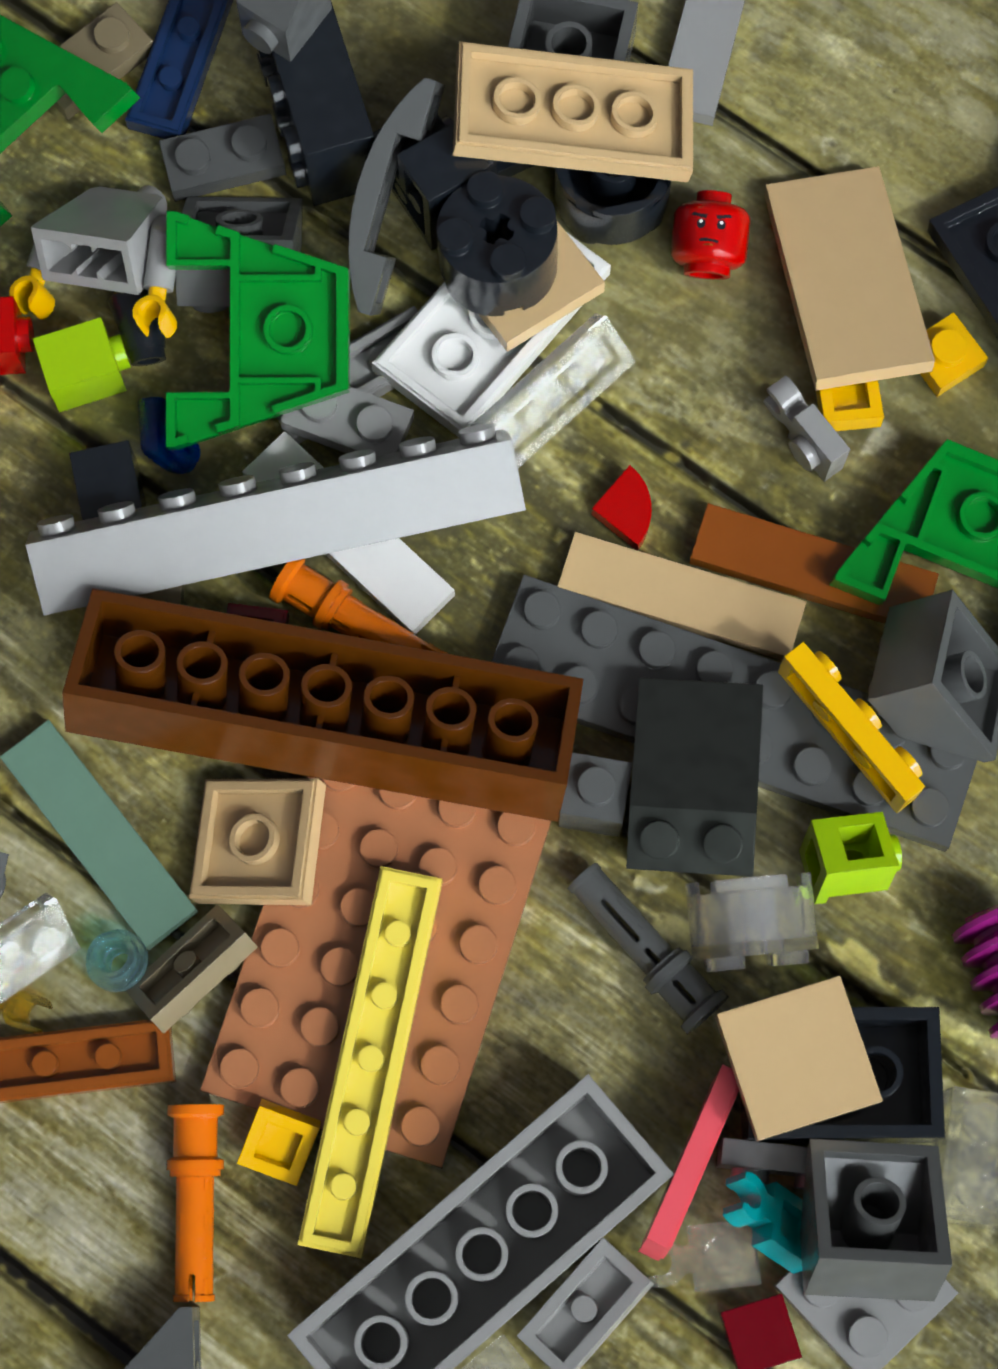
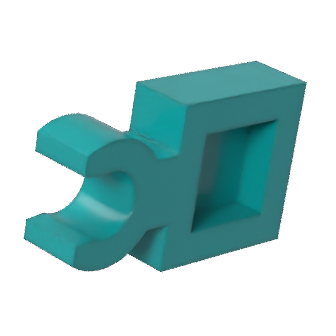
M749 1171L726 1178L725 1185L737 1193L741 1202L723 1208V1217L732 1226L743 1227L748 1225L753 1231L752 1247L792 1274L801 1272L800 1226L803 1200L778 1182L764 1185L756 1174Z

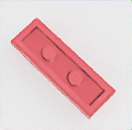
M722 1064L710 1085L673 1170L674 1175L666 1186L638 1252L657 1261L661 1258L664 1259L673 1246L739 1092L733 1070L728 1066Z

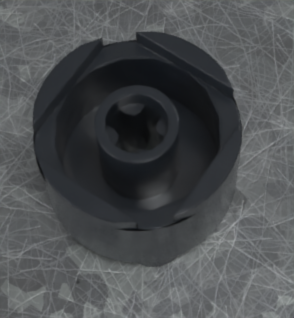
M555 167V204L563 221L573 230L575 237L581 242L606 245L625 244L640 239L661 224L667 209L672 180Z
M480 171L472 175L466 184L459 187L448 197L438 216L436 234L440 271L451 297L462 307L483 316H504V311L520 307L526 310L540 302L551 289L557 273L558 231L556 212L552 201L546 198L533 185L523 180L508 176H498L491 171Z

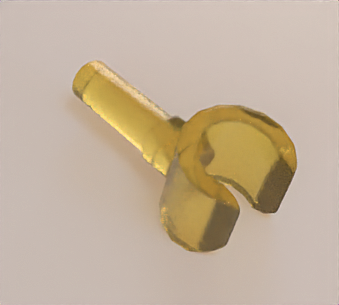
M17 990L11 994L0 991V1011H2L3 1019L7 1025L29 1033H41L43 1031L31 1025L29 1015L35 1005L52 1009L51 1001L45 997L23 990Z

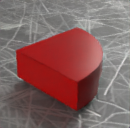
M629 465L593 506L591 515L638 551L646 539L651 521L652 503L649 490L640 474Z

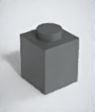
M572 753L567 787L560 811L559 827L619 837L623 823L632 763Z

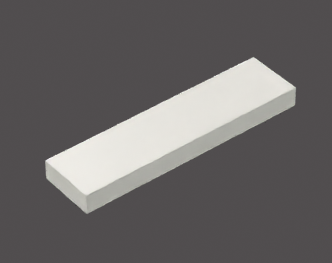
M284 431L242 473L243 476L253 475L257 483L280 478L278 471L294 464L313 462L315 463L316 470L324 467ZM400 538L325 554L399 625L413 632L414 635L455 596V590Z

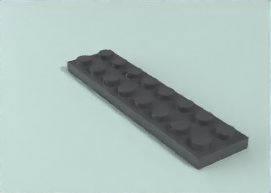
M523 575L491 661L583 678L577 724L632 743L635 742L639 678L764 684L758 787L840 816L883 812L889 833L946 852L950 847L977 760L899 738L882 716L877 714L882 724V727L879 729L880 733L894 749L901 746L912 755L922 770V776L919 779L925 785V788L914 801L896 813L778 673L781 663L591 597L559 588L556 585L527 575ZM840 684L853 701L860 698L872 708L867 700L868 693Z

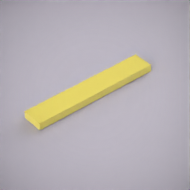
M380 866L299 1235V1246L363 1258L443 883L442 878Z

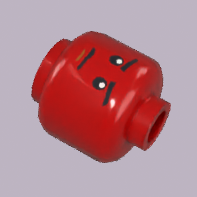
M715 190L698 191L696 201L683 203L676 209L673 222L671 257L677 264L684 267V275L708 280L729 279L731 270L740 268L746 262L750 216L744 208L731 204L732 194Z

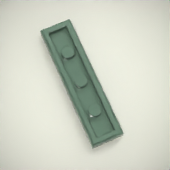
M47 720L0 756V759L149 951L198 913L195 906L50 720Z

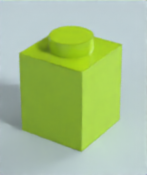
M101 317L32 338L49 393L59 413L127 391L121 371L131 368L124 343L120 334L109 337Z

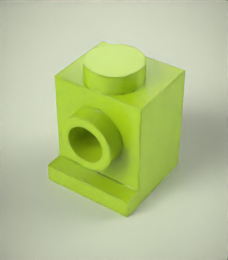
M883 812L811 820L799 849L814 905L826 903L829 897L888 890L896 872L900 871L902 867V850L899 839L895 834H889Z

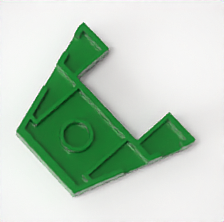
M0 15V154L65 94L71 98L101 133L140 99L139 95L127 83ZM0 201L1 227L13 215Z
M167 211L166 266L170 270H230L229 392H166V447L169 450H179L350 393V272L348 268L277 244L264 243L240 235L237 231L219 225L216 227L192 219L189 215L177 211Z
M947 439L832 576L829 585L880 606L886 600L904 550L998 588V459Z

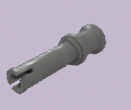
M598 863L589 866L569 885L568 890L576 895L606 929L607 933L615 939L646 974L643 981L646 983L645 988L651 995L659 993L683 1020L681 1028L687 1035L705 1022L729 998L723 989L715 991L692 966L693 956L687 950L683 951L680 947L674 950L641 914L640 910L607 877ZM606 902H608L616 910V912L625 920V922L634 930V932L640 937V941L612 912V910L606 905ZM650 949L661 960L659 963L650 954ZM678 982H680L684 986V988L693 996L696 1002H694L687 995V993L679 986Z

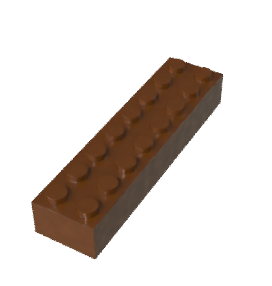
M92 588L62 696L65 732L558 822L568 782L584 679Z

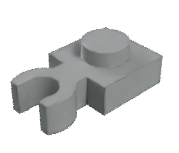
M786 375L767 388V393L770 396L765 398L763 402L771 414L789 430L788 438L791 440L789 448L796 461L807 471L814 469L824 482L842 470L850 448L814 404L810 406L806 404L797 386Z

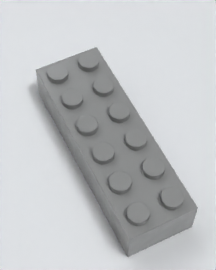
M588 1074L287 1336L314 1369H454L670 1179L674 1173Z

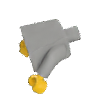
M150 185L143 186L137 191L100 186L94 187L35 223L31 227L34 244L26 264L27 267L31 268L30 273L14 281L9 290V295L14 297L20 311L24 315L31 311L40 320L49 317L55 307V299L44 287L45 281L138 295L143 289L148 290V295L140 298L133 307V318L145 337H148L149 326L158 317L159 329L165 338H170L177 329V320L165 300L166 293L173 292L176 270H170L166 266L167 201L165 196L156 187Z

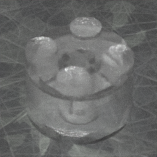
M811 872L796 874L797 886L791 887L788 886L787 874L714 880V882H710L711 894L700 895L699 882L685 884L692 960L704 959V967L707 972L746 969L745 956L766 954L767 965L771 966L810 963L809 950L819 949Z

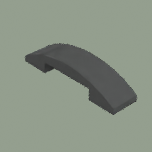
M422 79L396 106L372 145L357 185L349 228V269L358 312L366 315L381 314L396 258L374 252L398 168L397 154L403 151L406 137L422 141L432 134L445 85L432 79Z

